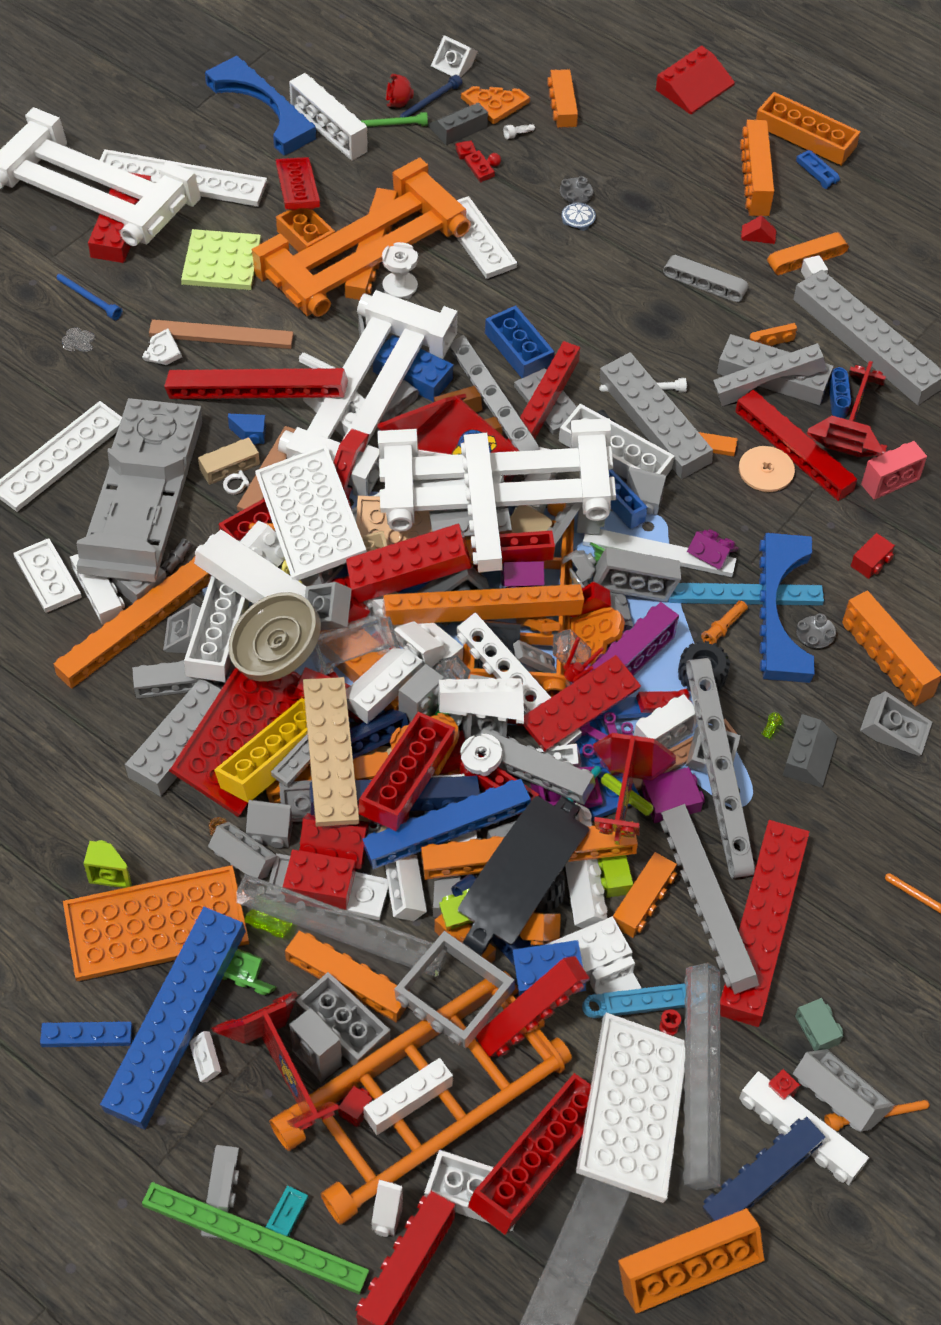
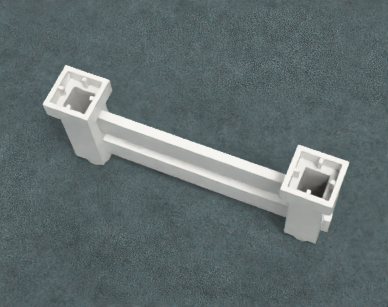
M34 107L25 115L28 124L0 150V189L5 185L12 188L18 181L22 180L124 223V227L120 231L121 237L131 246H136L139 242L147 245L185 204L193 207L201 199L195 172L167 161L159 169L161 179L155 184L65 147L67 141L60 118ZM43 159L140 199V201L136 205L37 165V163Z
M375 290L372 296L363 294L358 304L357 313L366 317L367 326L343 366L348 378L345 397L325 398L308 430L299 427L296 428L294 433L286 430L280 438L278 451L287 454L288 459L327 445L334 462L340 443L331 440L330 437L389 333L400 336L346 433L347 435L351 428L370 434L367 441L368 444L377 428V424L382 419L422 344L429 347V353L441 359L444 358L457 334V311L444 306L439 313ZM367 444L364 452H358L348 485L353 486V495L369 496L380 476L379 449Z
M610 418L571 420L570 449L490 453L492 476L579 471L580 479L493 483L496 507L582 502L583 514H586L588 519L600 521L609 516L611 500H616L614 477H609L608 471L613 469ZM416 429L378 431L380 482H385V489L380 490L381 513H386L387 524L392 530L399 532L409 530L412 527V523H415V511L468 508L467 505L471 504V501L466 499V489H469V485L414 488V480L463 478L464 474L467 473V470H463L462 458H466L465 454L419 457Z

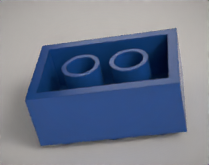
M578 940L513 950L519 996L563 958L576 956L583 967ZM586 982L583 984L585 987L579 992L586 991Z

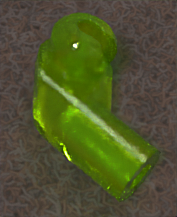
M774 712L768 716L767 725L762 732L763 736L770 739L777 726L782 723V716L779 713Z

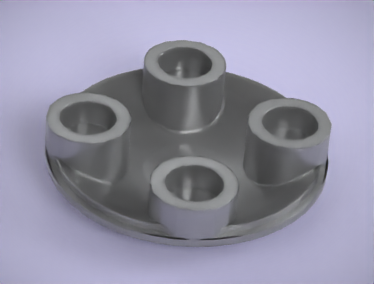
M583 176L563 179L560 186V194L568 202L585 203L592 198L593 188L587 182V178Z
M819 613L816 616H809L798 622L797 636L808 647L824 648L834 641L836 629L824 614Z

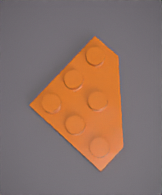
M473 86L461 93V99L467 104L480 103L488 112V120L493 124L530 103V97L520 89L504 91L503 88L490 87L489 90Z

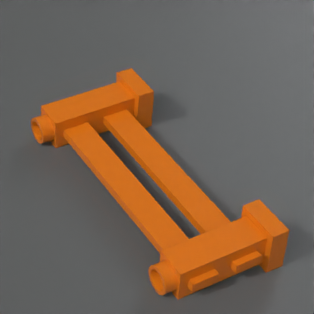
M418 158L393 172V190L397 191V199L295 255L290 253L289 242L281 233L252 248L254 272L262 282L269 279L306 316L313 313L316 317H320L331 306L326 293L382 262V253L387 246L390 248L397 242L412 245L437 230H440L447 237L453 234L456 237H462L469 231L471 222L466 218V208L429 176L428 164L421 158ZM416 211L423 214L313 276L309 272L311 269Z

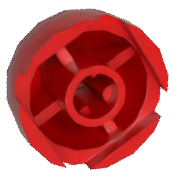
M391 74L392 82L388 83L386 91V101H390L387 106L393 108L404 107L409 102V99L413 98L414 89H411V83L406 77Z

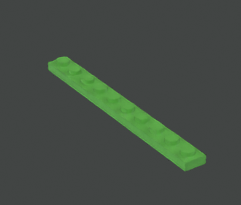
M153 1182L142 1202V1206L359 1295L369 1273L368 1269Z

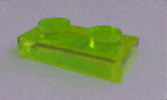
M257 906L253 907L246 914L244 921L251 924L254 928L265 930L273 936L284 938L293 926L292 921Z

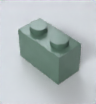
M822 998L798 1007L795 1017L814 1051L830 1049L840 1044L843 1030L840 1024L834 1021L831 1008L828 1004L824 1003Z

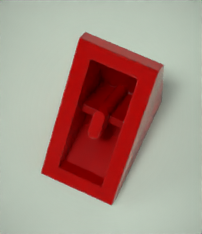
M761 215L742 226L741 240L775 244L776 229Z

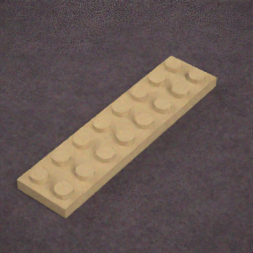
M344 677L303 679L316 827L359 824Z

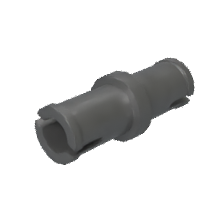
M187 539L181 540L176 549L169 553V558L160 567L165 572L167 570V575H171L176 566L183 562V557L189 549L192 548L190 541L185 543Z

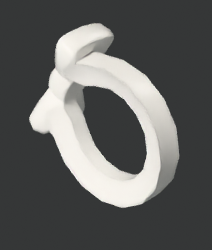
M242 470L237 474L227 476L223 482L225 491L231 495L241 493L246 486L249 487L250 485ZM243 479L238 489L231 490L228 488V483L231 480Z

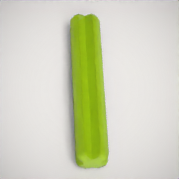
M605 773L601 778V783L620 796L622 782L611 774ZM631 790L628 803L643 814L650 815L653 811V805Z

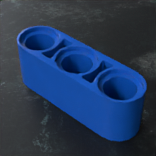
M838 367L832 370L829 381L831 412L833 416L844 419L848 415L851 404L847 371Z

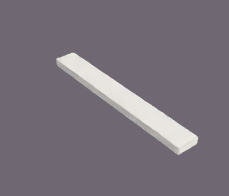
M600 529V535L585 533L583 545L591 547L590 543L592 542L604 549L609 547L679 560L682 567L729 577L733 576L736 558L728 557L723 568L718 569L688 553V548L602 529Z

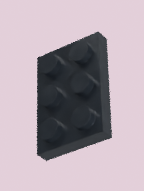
M484 621L515 656L513 643L520 640L521 624ZM489 650L485 653L488 657H493L496 655V653L493 650ZM478 659L477 669H484V663L480 659ZM501 665L498 669L509 670V667Z

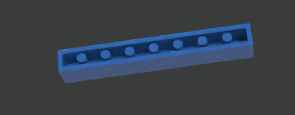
M521 779L511 780L503 786L489 788L484 793L471 795L458 803H450L445 808L431 810L424 816L410 818L405 823H402L397 831L387 828L379 833H371L366 838H363L364 849L372 868L376 869L421 851V847L429 844L439 845L520 814L530 804L531 799Z

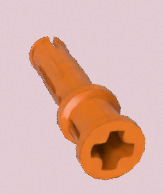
M739 600L719 621H714L711 624V628L701 634L703 642L709 641V644H717V640L727 634V629L748 610L747 604Z

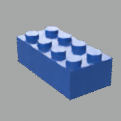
M517 306L486 318L485 334L521 378L544 368L548 369L554 359V350Z
M392 335L380 348L373 361L374 373L380 374L399 340L398 337ZM420 348L403 380L419 391L420 396L434 402V397L439 396L452 381L453 364Z

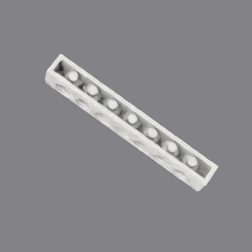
M476 612L457 627L458 635L456 636L463 645L467 644L469 646L472 656L484 663L483 668L488 674H493L497 679L521 678L523 683L524 715L551 698ZM478 635L481 636L483 640L481 642H475L472 638ZM489 650H493L496 653V655L493 657H488L485 653ZM501 665H506L509 667V670L502 672L498 668ZM527 695H533L536 698V700L533 702H528L525 699V697ZM580 729L555 746L573 744L581 737L582 732Z

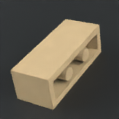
M249 437L198 457L199 469L209 485L225 479L231 474H237L240 470L245 471L260 465L259 452Z

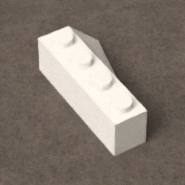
M521 678L439 680V712L464 716L468 713H473L478 718H485L486 715L498 717L500 721H506L509 718L516 719V723L524 724Z

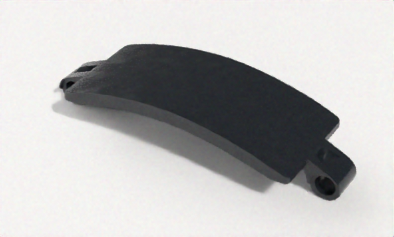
M536 796L530 802L494 851L458 907V912L474 922L463 941L464 945L482 956L489 946L493 935L509 945L514 944L534 911L590 830L589 827L575 819L581 809L580 806L564 796L561 797L555 806L539 796Z

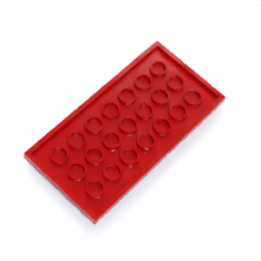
M235 667L172 764L169 772L239 817L248 802L221 789L215 769L300 700L293 694L301 675L293 671L279 679L255 681L244 676Z

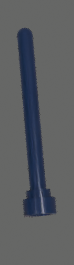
M454 74L449 78L447 84L403 112L400 118L411 116L448 90L459 88L463 84L462 79L459 75Z

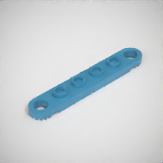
M702 983L676 984L589 995L584 1000L582 1009L590 1018H601L605 1013L618 1016L700 1006L707 1000L709 995L707 988ZM693 989L700 991L702 998L695 999L691 991ZM591 1001L596 1002L599 1005V1010L592 1011V1009H589L588 1003Z

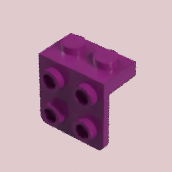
M704 529V531L696 532L687 552L718 569H722L730 552H736L738 547L735 546L734 541L718 537L719 533L711 529Z

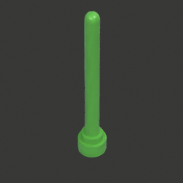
M427 112L420 113L415 117L361 120L367 127L412 123L428 126Z

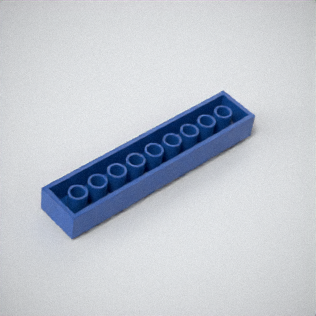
M203 907L100 1104L105 1113L144 1130L146 1129L246 933L243 922Z

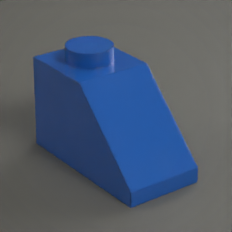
M228 414L229 429L243 440L249 437L253 444H264L266 433L265 415Z

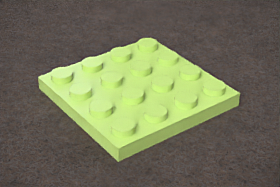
M192 229L181 278L182 284L251 290L255 274L252 248L260 245L261 235Z

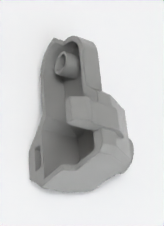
M576 549L569 555H565L562 563L564 564L571 559L578 569L576 571L577 576L587 586L589 584L588 580L591 579L595 572L594 564L597 562L591 553L587 555L584 550L578 551Z

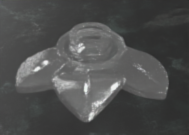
M74 327L66 332V336L62 338V344L68 351L76 349L82 352L92 351L93 347L89 343L95 339L96 335L90 331H81L80 328Z

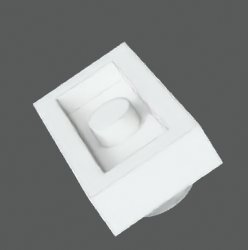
M203 1031L193 1038L189 1044L200 1082L207 1083L218 1075L221 1069L210 1032Z

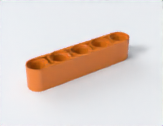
M836 232L774 252L768 257L767 262L776 275H782L802 268L803 260L806 258L820 256L825 261L840 256L848 250L849 245L841 234Z

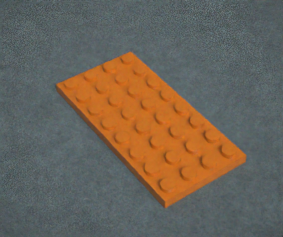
M233 865L63 901L76 982L176 960L203 907L243 922L246 933L239 946L249 944Z

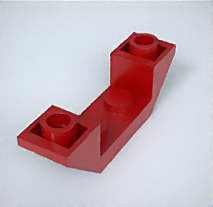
M351 428L339 444L333 462L343 490L348 494V497L352 488L347 486L358 452H364L370 435Z

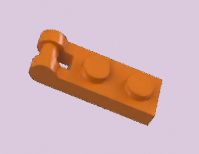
M795 323L753 332L750 334L749 340L768 346L795 340L797 327Z
M546 617L516 618V623L521 624V627L528 626L531 628L530 630L540 631V634H552V631L560 630V622Z

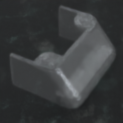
M375 614L348 623V626L345 628L331 629L320 633L310 658L317 672L325 675L333 672V668L342 662L371 652H378L379 655L385 654L390 651L389 648L397 649L400 646L391 618Z

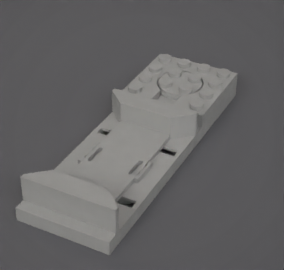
M128 398L112 449L108 448L109 469L87 535L77 541L79 559L76 566L78 574L147 582L156 581L202 426L201 406ZM110 486H117V489L111 490ZM172 492L174 496H165L162 493ZM154 541L160 542L159 546L150 545L149 543H152Z

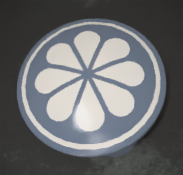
M583 203L569 204L562 211L563 224L582 231L587 230L588 226L596 218L593 208Z

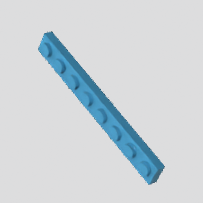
M678 583L668 601L669 603L736 604L740 600L746 604H763V602L759 601L762 585ZM779 585L777 588L776 605H823L822 585Z

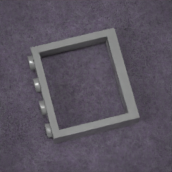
M444 931L395 987L394 991L395 998L401 1003L402 1007L410 1008L418 1019H425L436 1032H443L453 1044L456 1043L466 1049L515 990V980ZM443 949L499 988L464 1031L408 991Z

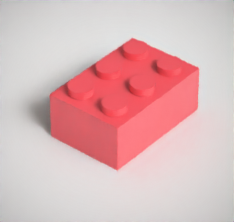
M912 441L908 444H902L897 449L889 450L881 456L873 457L867 462L861 485L875 500L920 480L927 455L915 441Z

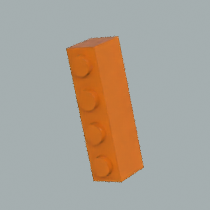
M570 69L551 70L550 77L547 78V85L551 87L549 88V97L552 98L551 109H554L553 121H556L557 128L577 127L578 113Z
M654 852L613 915L621 932L634 938L637 932H642L646 925L645 919L647 916L651 917L657 907L655 905L658 899L662 900L667 892V885H672L678 873L675 872L676 863Z

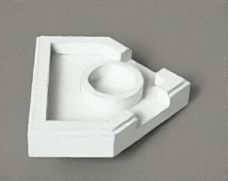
M169 329L152 336L149 342L150 345L142 356L144 361L167 365L182 357Z

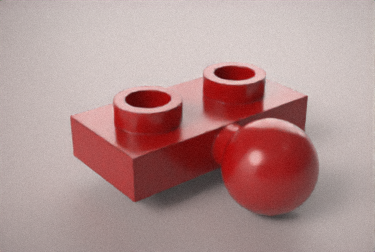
M479 150L465 156V162L481 183L495 176L491 166H498L501 163V157L497 153H492L486 160Z

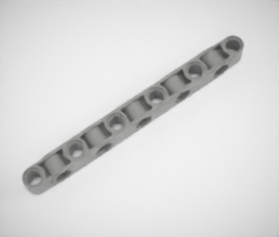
M462 335L453 340L449 347L480 393L493 416L496 417L502 426L503 431L513 446L519 451L540 450L527 427L466 337Z
M709 658L688 660L686 670L728 871L731 878L753 876L755 867L711 661ZM700 684L704 685L707 691H703L700 688ZM708 723L715 727V731L708 727ZM716 763H720L723 766V770L718 769ZM725 803L731 805L732 811L725 807ZM734 843L740 846V851L734 849Z

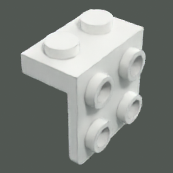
M631 956L625 959L624 957L618 958L611 965L606 967L599 966L592 972L590 985L595 994L641 989L633 973L635 962Z

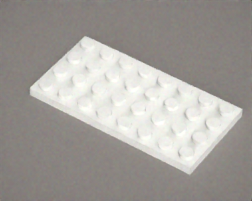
M327 445L255 471L292 580L296 579L299 581L347 563L346 559L367 552Z
M605 1013L600 1031L576 1173L662 1203L667 1199L688 1041Z

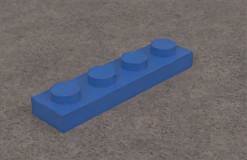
M132 1022L42 1023L40 1045L41 1047L131 1046Z

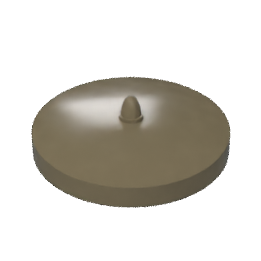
M292 592L276 593L259 600L243 613L232 630L229 640V655L232 663L244 676L255 681H271L290 674L307 660L318 642L321 631L319 614L305 597Z

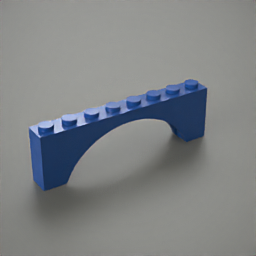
M238 56L205 72L206 85L215 93L233 92L250 95L263 101L274 110L280 121L277 130L273 134L274 147L283 156L316 139L314 123L306 119L304 114L300 113L294 105L290 104L284 96L280 95L274 87H271L264 78H261L254 69H251Z
M766 533L764 539L760 540L759 551H762V557H760L759 568H762L759 584L762 585L759 601L763 602L759 615L760 619H763V625L760 626V636L763 637V642L760 643V654H763V660L760 661V671L763 672V679L810 683L814 676V656L796 645L785 632L777 613L776 593L781 581L791 571L809 562L812 555V537Z

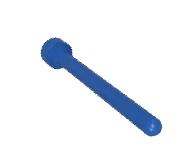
M62 274L56 276L58 281L104 309L107 316L111 319L117 320L121 317L122 308L116 304L109 305Z

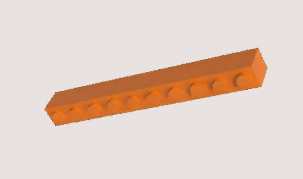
M194 557L185 566H181L173 575L166 577L157 587L150 589L146 595L137 599L126 610L121 611L114 619L106 622L98 631L90 634L82 643L75 645L66 655L59 657L53 663L56 675L72 689L202 591V589L206 588L212 575L194 564Z
M581 584L383 595L382 611L384 626L402 625L413 621L417 624L465 621L475 612L482 620L580 615L584 597Z
M589 826L588 834L568 862L636 854L638 844L636 835L634 838L621 836L620 844L616 845L614 842L616 832H613L612 835L602 834L595 826ZM493 836L483 840L452 841L442 845L429 844L421 847L425 880L480 873L504 837Z

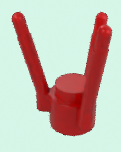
M577 637L568 660L563 666L565 678L574 683L594 669L593 666L586 670L584 669L604 650L603 647L598 649L583 665L579 662L571 663L580 641V637Z

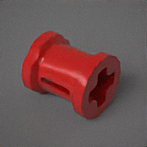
M669 1009L663 1012L659 1026L660 1032L671 1036L677 1034L681 1023V1016L677 1011Z

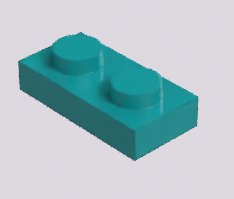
M287 1186L266 1228L289 1237L308 1200V1195Z

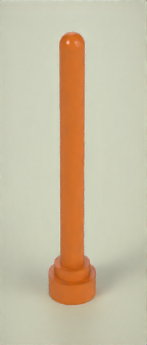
M890 873L885 875L886 881L941 914V904L896 876Z
M927 1100L897 1105L885 1117L928 1109L930 1104ZM835 1113L827 1114L824 1117L825 1124L836 1132L843 1128V1125L849 1124L847 1119Z

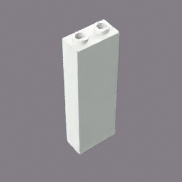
M220 530L215 535L212 534L204 545H199L195 551L194 564L253 604L269 595L281 592H292L305 597V585L296 579L292 580L290 575L223 530Z

